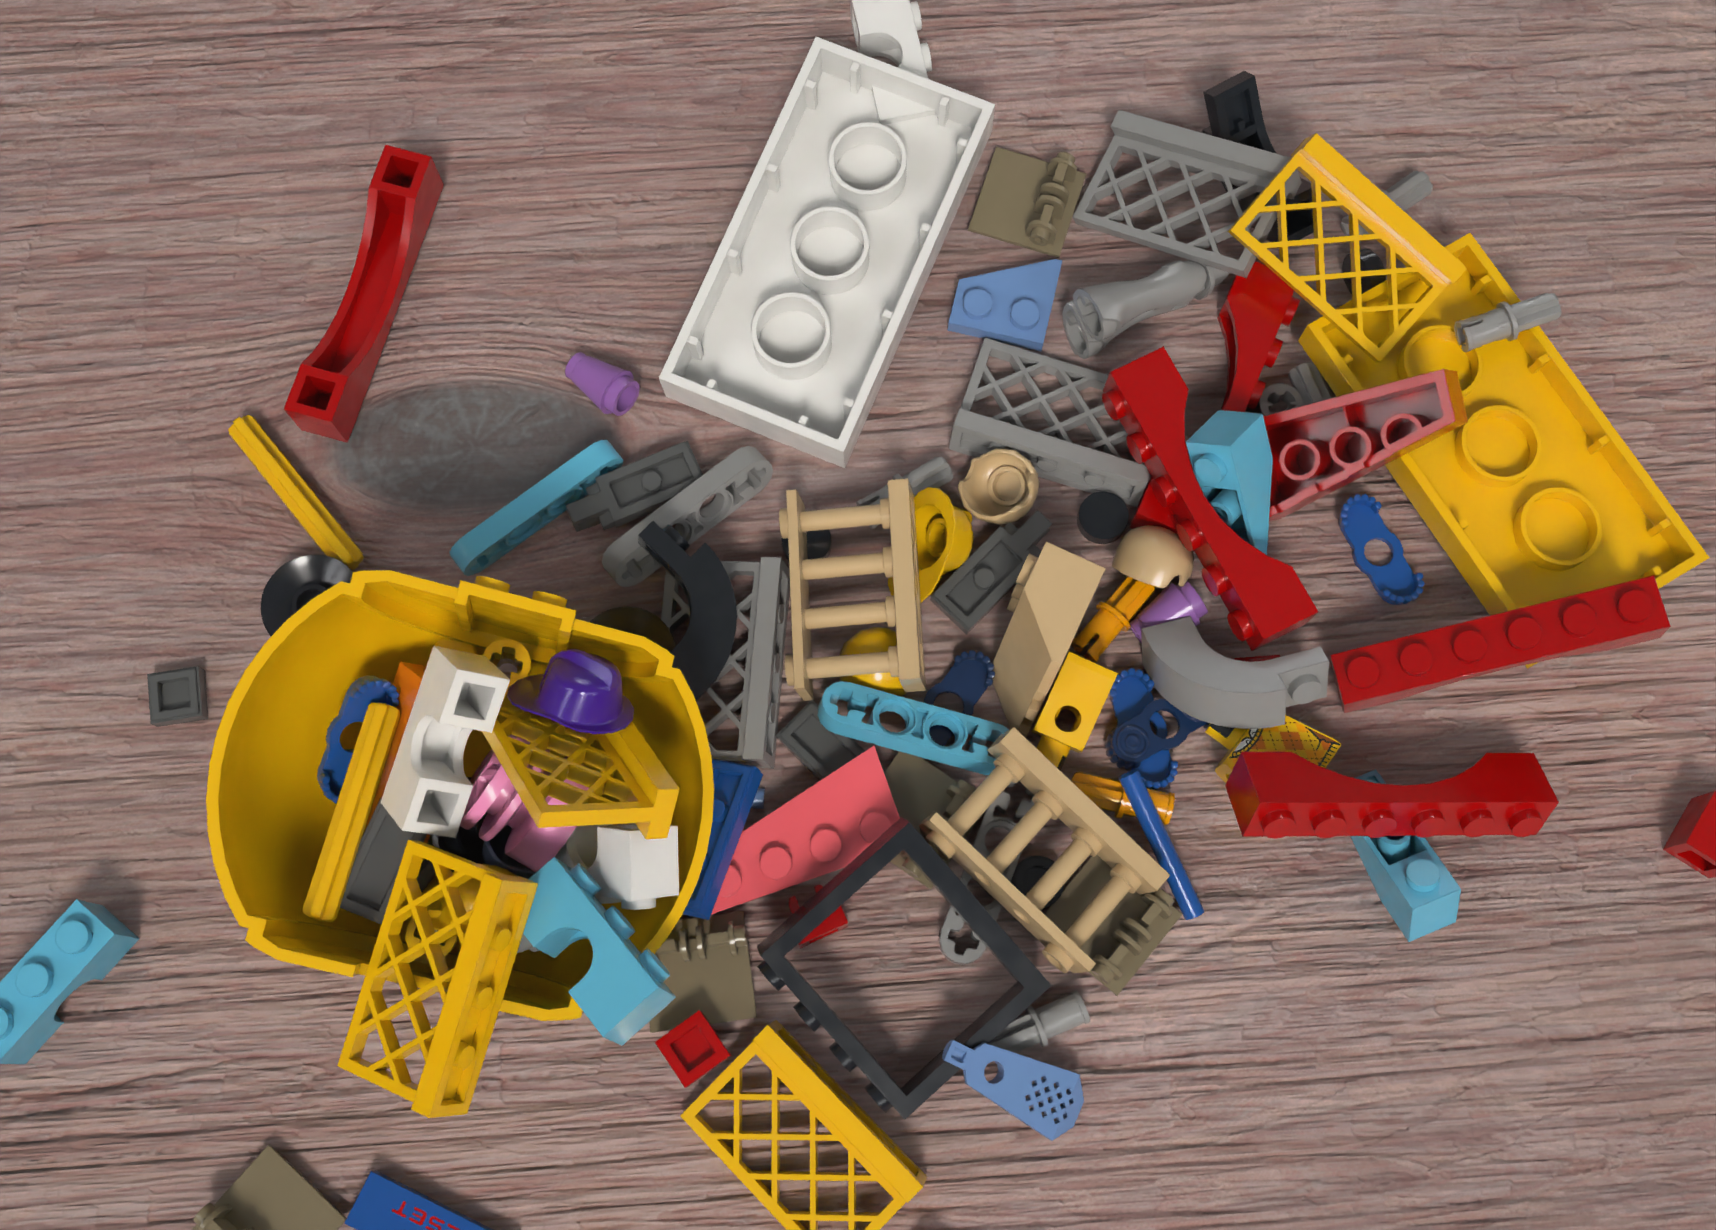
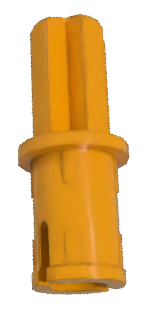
M1127 576L1106 602L1101 601L1096 605L1098 612L1078 636L1073 638L1071 646L1080 653L1091 639H1095L1096 642L1087 651L1084 658L1097 663L1099 657L1121 631L1127 632L1131 628L1129 621L1155 591V586Z
M1083 772L1074 773L1071 781L1100 809L1115 812V818H1122L1123 814L1136 817L1120 781ZM1147 788L1163 824L1168 825L1174 808L1175 793H1166Z

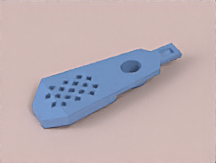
M950 1040L944 1048L943 1060L963 1069L965 1084L1045 1138L1053 1141L1074 1127L1084 1103L1080 1074L984 1042L971 1049L955 1040ZM995 1061L998 1067L997 1075L994 1079L987 1081L984 1076L985 1067L990 1062Z

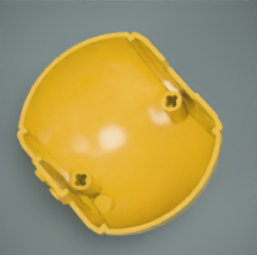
M363 570L353 572L350 583L341 581L314 597L282 624L266 641L244 671L227 703L216 733L209 763L206 810L207 832L213 864L223 895L239 926L248 928L245 941L278 961L348 977H354L357 974L366 975L381 924L341 908L333 922L315 920L303 914V906L336 804L331 799H328L320 788L317 779L318 768L327 746V729L333 719L338 716L346 692L355 680L366 675H374L384 678L393 684L400 662L427 666L434 645L486 656L497 668L505 663L514 665L517 673L511 672L510 682L507 687L509 689L517 680L531 675L545 674L551 657L560 651L578 649L604 657L617 666L622 675L623 695L630 700L634 707L632 722L680 788L671 825L678 826L679 895L656 898V907L650 909L621 908V902L602 904L606 910L612 905L615 906L630 922L636 932L629 939L640 953L648 948L655 954L682 916L697 885L707 854L713 822L714 780L712 757L706 728L696 699L681 670L672 667L675 656L667 649L644 636L575 619L576 610L566 608L567 599L542 591H533L532 598L509 593L510 584L485 576H476L474 583L460 580L459 587L456 588L392 570ZM500 709V711L510 715L514 714L504 709ZM530 719L527 720L528 722L533 723V724H535V725H538V726H540V727H543V728H546V729L549 728V727H547V726H545V725H542V724L537 723V722H535V721H532V720H530ZM353 722L343 729L340 736L342 748H355L363 722ZM472 730L467 739L463 756V768L466 777L472 778L478 766L492 749L482 731ZM565 733L563 734V736L569 737L582 743V741L576 737H573ZM553 750L550 751V753L557 755L559 757H566L565 755L555 752ZM583 763L592 770L602 773L600 769ZM606 794L601 795V797L611 800L613 802H621L620 800L608 796ZM436 875L428 885L439 883ZM428 909L430 918H438L441 915L442 911ZM414 917L412 919L408 918L403 922L400 932V938L405 951L421 942ZM455 935L440 944L449 970L455 967L461 949L459 938ZM582 939L570 944L556 958L540 950L533 952L528 949L517 953L499 1011L540 1021L581 1018L583 1011L568 991L590 969L593 959V949L590 940ZM426 953L409 963L417 988H422L435 980ZM395 972L386 977V981L398 983Z

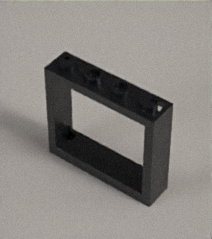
M901 817L757 946L759 954L764 960L757 967L776 990L779 991L786 985L800 1000L793 1008L814 1032L823 1026L835 1042L829 1046V1049L849 1072L858 1066L871 1082L864 1088L885 1113L891 1107H894L906 1119L961 1068L943 1060V1049L903 1087H900L785 957L789 951L903 850L1017 981L954 1039L955 1041L971 1049L982 1042L988 1044L1052 985L913 825Z

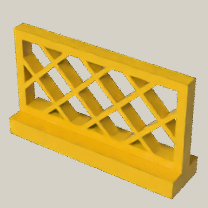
M1315 133L1301 142L1291 154L1292 157L1227 232L1373 361L1381 362L1449 284H1454L1467 267L1321 136ZM1296 169L1311 181L1312 202L1286 204L1285 182ZM1321 191L1332 201L1321 202ZM1276 193L1277 205L1265 206ZM1340 207L1348 214L1349 236L1323 238L1322 208ZM1313 209L1314 239L1288 241L1286 211ZM1277 212L1279 242L1260 243L1245 230L1257 214ZM1359 225L1369 234L1359 235ZM1377 240L1386 248V269L1361 271L1359 241ZM1350 242L1351 272L1325 274L1324 244ZM1314 245L1316 275L1297 276L1289 269L1288 247ZM1279 248V259L1268 249ZM1396 258L1406 267L1396 268ZM1414 273L1429 286L1415 303L1398 304L1397 274ZM1387 275L1388 305L1362 307L1361 277ZM1351 278L1353 308H1333L1326 301L1325 280ZM1316 281L1317 292L1305 282ZM1409 309L1399 320L1398 310ZM1388 311L1389 333L1376 346L1363 333V313ZM1343 314H1353L1354 325Z
M508 689L506 690L500 709L514 714L510 715L499 711L492 733L482 732L538 828L635 823L645 839L668 837L680 788L633 722L625 729L614 733L590 734L578 732L551 719L524 711L512 705L507 698ZM530 719V720H532V721H535V722H537V723H540V724H542V725H545V726H547V727H549V728L546 729V728L540 727V726H538V725H535V724H533V723L528 722L527 720ZM565 733L573 737H576L580 739L582 743L569 737L563 736V734ZM512 734L532 743L529 745L508 736ZM545 750H553L555 752L568 756V758L564 759ZM586 763L588 765L600 769L602 773L582 766L581 764ZM530 764L551 774L548 776L527 768V766ZM568 779L589 789L586 791L563 781ZM606 794L608 796L620 800L621 802H613L611 800L601 797V795ZM550 796L567 804L548 805L545 798Z
M408 840L337 1066L413 1102L411 1110L428 1118L468 1114L538 883L521 876L503 874L421 841ZM424 858L432 862L439 884L422 895L417 877ZM451 869L457 871V873L453 875ZM471 878L480 880L481 884L473 909L466 913L457 887ZM444 896L453 922L435 932L427 906ZM413 916L421 942L405 951L400 938V932L403 922ZM457 934L461 943V949L455 967L449 970L440 944ZM426 953L435 980L418 989L409 963ZM395 972L404 999L387 1008L382 989L386 977ZM439 991L443 1007L437 1026L431 1029L422 1001ZM408 1010L417 1038L400 1047L392 1019ZM377 1029L386 1056L373 1064L361 1057L368 1034ZM421 1049L425 1065L417 1085L411 1081L404 1058Z
M777 1020L769 1023L753 1039L749 1046L680 1115L786 1230H807L798 1220L810 1221V1230H818V1221H848V1230H856V1221L869 1222L863 1230H880L906 1202L908 1203L923 1188L927 1180L925 1173ZM755 1055L772 1071V1092H742V1068ZM734 1078V1092H720ZM780 1080L791 1092H780ZM711 1100H734V1131H714L698 1113ZM742 1100H772L771 1131H742ZM780 1100L801 1101L810 1110V1132L780 1131ZM818 1120L830 1132H818ZM722 1139H733V1150ZM742 1140H771V1171L751 1170L742 1161ZM780 1140H810V1171H780ZM818 1141H839L848 1150V1172H818ZM856 1160L868 1172H856ZM761 1180H771V1191ZM780 1180H810V1211H789L780 1201ZM818 1181H848V1212L818 1211ZM856 1181H877L893 1199L880 1212H856Z

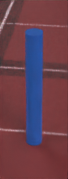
M1138 769L1122 774L1118 779L1159 865L1170 874L1167 882L1185 920H1191L1202 915L1204 909Z

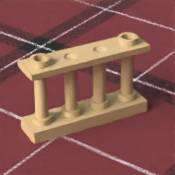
M908 478L888 480L889 498L880 499V504L805 511V505L797 490H786L787 508L779 510V525L782 538H788L793 655L785 656V675L788 686H794L795 691L803 701L814 700L813 679L890 672L891 677H899L905 692L926 691L915 502ZM882 524L883 529H890L891 546L883 547V552L817 559L807 558V531ZM885 573L886 578L893 577L894 596H886L885 602L810 608L808 580ZM887 622L888 627H896L897 645L889 646L888 652L812 658L811 629Z
M1012 727L1001 734L987 749L996 758L994 761L995 769L949 820L945 821L936 812L926 817L918 826L927 834L924 839L942 859L948 861L952 858L1045 946L1042 954L1053 966L1064 973H1067L1069 970L1072 973L1089 972L1096 963L1080 948L1128 892H1137L1139 895L1158 891L1170 874L1015 727ZM1020 781L1035 795L1032 798L1034 805L985 859L962 836L1011 782L1018 783ZM1050 818L1053 820L1059 818L1073 831L1071 834L1073 842L1024 896L1002 873ZM1089 855L1093 857L1098 855L1112 868L1110 871L1112 878L1069 929L1063 933L1041 911Z

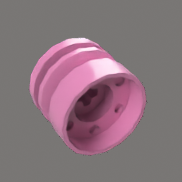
M512 734L508 736L513 739L524 742L526 744H530V741L524 740ZM492 749L470 779L473 788L460 826L469 830L488 812L479 831V838L486 842L493 839L506 825L512 827L505 845V854L535 873L557 855L577 827L538 828ZM530 764L527 766V768L549 776L551 774ZM568 779L563 781L586 791L589 789ZM550 796L545 798L548 805L567 804Z

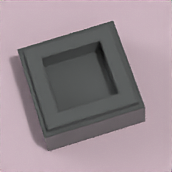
M196 666L147 674L150 724L161 727L208 719L204 669Z

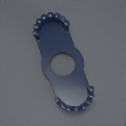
M970 650L969 653L964 651L961 653V656L957 655L955 657L953 667L941 683L935 684L928 690L923 703L934 705L935 699L940 694L953 693L962 700V713L972 716L974 706L988 686L990 687L993 684L995 676L993 671L994 665L990 663V658L984 656L982 652H977L976 654L974 650ZM935 725L929 728L931 739L941 746H945L953 736V732L943 725Z
M1158 699L1144 707L1141 714L1111 730V733L1107 736L1108 741L1105 743V748H1107L1106 755L1119 768L1125 767V769L1129 770L1133 767L1137 769L1145 759L1161 750L1177 748L1186 740L1189 734L1201 727L1207 728L1210 723L1189 716L1174 707L1166 699ZM1158 711L1171 713L1178 722L1176 735L1168 739L1156 736L1150 727L1152 714Z

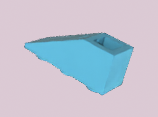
M1218 410L1186 441L1194 475L1204 496L1219 517L1244 541L1267 555L1273 456L1263 414Z
M1376 769L1355 777L1356 779L1373 783L1386 784ZM1350 836L1381 902L1408 942L1456 922L1461 888L1425 838L1418 836H1384L1380 838Z

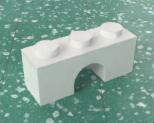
M850 0V20L858 53L869 57H886L892 60L898 68L928 79L927 72L932 71V62L927 42L920 44L917 31L922 29L918 2H910V0ZM872 85L871 91L879 124L887 125L931 116L936 113L935 109Z
M433 645L381 799V804L402 831L456 838L473 788V784L465 776L463 768V756L467 739L472 730L492 733L510 679L486 656Z
M635 823L577 826L555 856L570 868L575 867L578 863L581 864L592 875L601 887V890L595 895L601 904L621 902V908L650 909L656 907V898L679 895L678 826L670 825L668 837L662 839H645Z

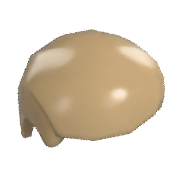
M996 448L971 460L970 469L965 479L959 481L958 491L963 507L981 521L1004 525L1018 521L1028 513L1037 497L1040 481L1038 473L1030 460L1016 450Z
M1147 525L1131 529L1125 534L1116 550L1112 566L1126 576L1159 588L1167 587L1169 582L1179 575L1178 585L1182 587L1193 571L1194 554L1193 551L1190 552L1184 547L1177 533L1161 526Z

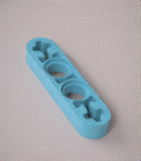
M600 440L593 443L461 537L449 552L451 558L466 576L481 572L567 510L566 505L588 495L586 488L596 483V477L622 467L624 460L608 440Z
M844 681L832 683L826 688L818 705L817 714L820 723L828 731L983 775H989L995 769L994 761L996 759L988 755V747L984 746L987 741L995 742L1001 734L1009 730L999 723ZM838 700L848 702L847 710L849 712L847 716L837 714L838 706L836 704ZM866 706L872 707L873 710L867 723H863L862 720L865 716ZM886 711L899 714L905 721L906 729L898 733L886 730L880 723L879 715ZM935 725H943L949 728L955 736V743L950 746H941L931 739L929 728ZM968 734H970L972 738L968 744L971 746L968 751H964L962 747L966 742Z

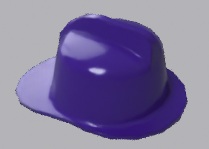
M578 649L560 651L551 657L545 674L531 675L517 680L509 687L507 698L512 705L524 711L551 719L578 732L590 734L614 733L625 729L633 721L634 707L630 700L623 695L622 675L617 666L604 657Z

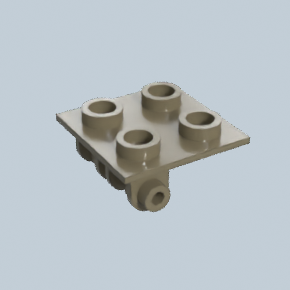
M996 147L968 231L1059 258L1086 173L1077 171V166L1074 164L1075 157L1067 152H1059L1056 158L1046 162Z
M903 752L897 753L884 772L899 817L909 821L923 838L927 834L918 825L926 817L937 812L945 821H948L976 790L964 780L955 781L923 758ZM974 823V824L971 826V828L962 836L964 839L967 837V835L969 834V832L971 831V829L973 828V826L975 825V823ZM903 850L890 861L930 890L932 889L933 885ZM950 858L948 861L944 859L942 860L948 865L952 858Z
M1098 855L1095 857L1091 856L1064 889L1060 898L1050 906L1044 915L1065 933L1112 878L1110 876L1112 868ZM1160 888L1158 891L1139 895L1137 892H1128L1080 948L1096 963L1089 973L1116 996H1118L1182 916V913L1172 906L1174 903L1173 898Z
M744 911L711 915L709 920L697 917L678 920L666 941L655 953V956L670 973V976L664 983L676 998L649 1021L650 1033L672 1030L698 1010L703 1012L710 1024L757 1018Z
M268 1145L214 1206L208 1203L195 1215L193 1221L196 1223V1226L192 1230H338L347 1218L271 1145Z

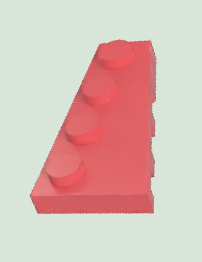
M875 745L742 831L711 915L845 868L900 819Z

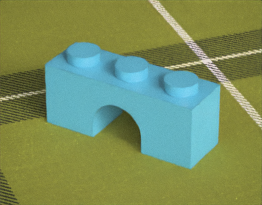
M553 857L528 879L538 883L523 934L534 948L553 958H556L570 944L578 940H590L593 949L590 969L568 992L602 1037L623 1046L676 998L664 983L670 976V973L648 948L642 953L639 952L629 939L636 932L635 929L615 906L612 905L607 910L595 897L601 890V887L581 864L578 863L575 867L570 868L556 857Z
M76 899L0 981V1064H26L64 1023L55 1014L62 1002L82 984L93 979L103 980L139 940L131 930L103 905Z

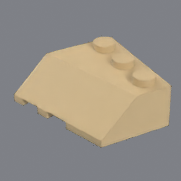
M1048 542L1045 543L1039 557L1029 553L1024 562L1007 610L1013 612V616L993 661V671L995 672L993 685L1010 729L1015 727L1025 738L1062 665L1106 569Z

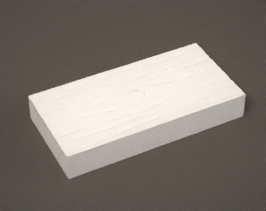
M815 37L659 376L666 397L845 468L991 135L995 104ZM872 85L935 109L936 113L931 116L887 125L879 124L871 91Z

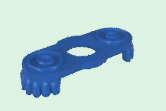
M1356 494L1353 498L1350 497L1341 507L1339 526L1353 550L1352 556L1355 565L1361 572L1367 574L1378 595L1385 602L1392 605H1402L1416 600L1423 592L1422 587L1425 585V582L1422 579L1424 576L1422 573H1413L1403 556L1404 550L1401 541L1387 529L1378 513L1382 506L1381 503L1375 502L1376 499L1368 497L1367 494L1362 496ZM1371 540L1385 542L1390 547L1392 553L1390 562L1383 566H1376L1370 563L1364 554V547L1367 542Z
M1133 668L1128 671L1123 670L1120 675H1117L1109 696L1117 721L1116 727L1141 714L1143 708L1154 701L1151 692L1154 681L1149 680L1150 676L1143 674L1142 670H1136V672ZM1155 712L1152 714L1150 721L1156 729V736L1166 738L1167 725L1162 715ZM1161 750L1142 761L1137 769L1145 786L1157 790L1160 787L1165 788L1174 781V777L1178 773L1176 769L1178 762L1172 761L1169 750Z
M366 675L355 680L346 692L338 716L333 719L327 729V746L318 768L317 779L324 795L335 804H337L354 749L342 748L340 736L343 729L353 722H363L368 705L371 703L381 702L394 707L399 705L397 688L384 678Z

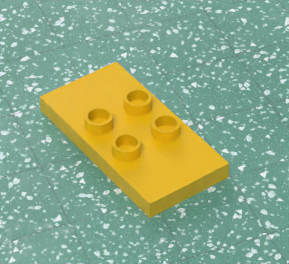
M1471 233L1445 246L1467 269L1454 284H1449L1381 362L1373 361L1324 316L1308 324L1300 336L1298 342L1337 397L1441 369L1457 371L1468 422L1385 466L1489 615L1653 575L1659 589L1710 558L1540 326L1519 332L1518 338L1512 341H1508L1505 338L1482 345L1469 352H1464L1461 349L1462 345L1459 346L1455 336V322L1496 309L1497 304L1503 301L1509 305L1521 302ZM1414 273L1397 274L1398 304L1415 303L1429 286ZM1387 280L1362 294V307L1388 305ZM1350 300L1336 309L1353 308V302ZM1409 309L1398 310V319L1400 320ZM1388 311L1363 313V333L1376 346L1389 333ZM1343 314L1354 325L1353 314ZM1538 662L1526 664L1525 666L1528 669Z

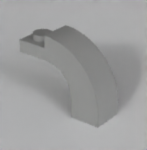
M1191 616L1141 629L1142 665L1150 676V680L1154 681V687L1174 707L1201 721L1240 729L1275 727L1285 725L1286 707L1306 704L1313 700L1327 697L1329 659L1321 646L1270 660L1249 662L1225 657L1211 649L1202 639Z

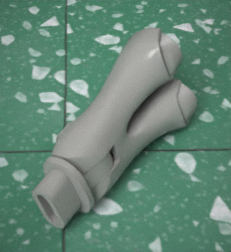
M1177 260L1163 265L1156 272L1137 280L1116 281L1080 288L1074 292L1073 300L1066 303L1062 312L1064 329L1071 349L1075 355L1083 359L1094 356L1102 351L1116 336L1136 323L1186 307L1193 298L1197 300L1206 298L1211 294L1214 286L1224 281L1229 272L1191 260Z

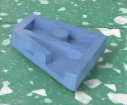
M1052 259L959 279L947 331L983 339L988 338L1001 343L1041 352L1063 260Z

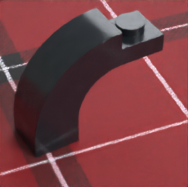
M1242 71L1203 92L1210 126L1202 130L1204 134L1276 153L1264 125L1255 75ZM1301 178L1302 183L1294 199L1287 198L1286 204L1312 202L1311 183ZM1221 181L1224 189L1228 192L1225 182ZM1232 184L1233 189L1240 187ZM1256 192L1238 201L1243 213L1260 192ZM1313 209L1286 211L1288 241L1300 240L1314 232ZM1277 218L1266 238L1270 242H1279Z
M652 521L638 534V544L680 584L687 597L690 608L689 626L682 640L670 653L675 656L672 667L681 670L697 702L714 684L729 658L734 643L737 623L734 591L723 564L706 542L690 557L685 552L690 545L679 532L669 524L662 529Z

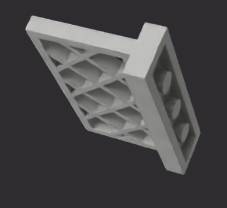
M1118 110L1110 126L1115 135L1072 217L1075 223L1247 278L1257 257L1247 248L1244 249L1239 260L1221 255L1217 243L1232 237L1227 231L1234 223L1212 232L1206 215L1233 203L1237 215L1240 217L1243 212L1238 201L1256 192L1261 193L1290 157ZM1122 152L1139 157L1142 167L1116 178L1114 168ZM1169 167L1182 170L1184 180L1158 191L1152 175ZM1297 169L1285 182V201L1287 198L1294 199L1302 183ZM1189 172L1195 173V175L1190 176ZM1147 178L1153 194L1130 205H1126L1121 190ZM1213 179L1225 182L1228 190L1227 193L1203 204L1200 203L1195 190L1196 187ZM1232 184L1240 187L1233 189ZM1190 191L1195 207L1169 219L1163 202ZM1113 193L1116 194L1121 209L1104 217L1091 214L1098 200ZM1276 193L1266 206L1277 205ZM1157 205L1163 222L1146 230L1135 228L1131 217ZM1277 212L1257 214L1245 230L1251 234L1250 228L1255 227L1251 235L1260 243H1264L1277 218ZM1199 218L1201 219L1206 232L1205 236L1187 244L1177 241L1173 230ZM1125 220L1126 223H1127V225L1122 224V223H1119V222H1122V221ZM1168 233L1169 238L1162 235ZM1211 246L1213 252L1205 249Z
M984 338L965 397L954 422L949 444L950 450L972 457H980L996 448L1016 450L1033 463L1038 477L1092 494L1096 492H1110L1120 497L1125 504L1135 507L1139 504L1150 476L1144 463L1139 464L1120 458L1113 446L1126 441L1128 434L1123 430L1109 437L1106 436L1096 418L1108 414L1104 404L1089 409L1079 391L1088 387L1103 391L1109 375ZM989 356L1010 362L1016 373L995 381L986 366ZM1041 373L1056 376L1062 387L1042 395L1032 377ZM983 379L986 385L979 388L981 380ZM1022 382L1033 400L1012 408L1002 390ZM990 395L994 397L1002 410V413L991 418L971 412L974 402ZM1069 396L1079 415L1059 422L1049 404ZM1039 409L1050 427L1039 432L1026 429L1018 417ZM1086 423L1097 442L1086 447L1072 443L1066 431Z
M761 557V562L721 561L730 581L736 575L754 576L752 593L736 606L737 619L739 618L749 629L748 642L732 656L731 654L729 655L722 672L714 682V684L718 682L734 667L744 678L743 692L726 705L711 687L707 691L722 709L705 725L707 736L727 718H730L739 728L738 750H717L708 740L712 759L748 764L757 768L774 769L790 592L789 568L781 557ZM666 571L661 620L666 624L673 636L674 630L690 617L689 604H686L678 595L679 583ZM678 603L683 609L676 614V605ZM751 607L750 621H748L743 614ZM746 657L744 671L738 663ZM741 707V718L739 720L734 712Z

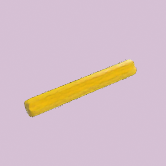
M251 415L236 418L228 429L229 435L325 556L341 561L352 571L359 567V564L364 559L362 551L257 420Z
M378 702L368 705L303 906V914L309 918L323 922H333L337 918L400 719V710L389 704Z

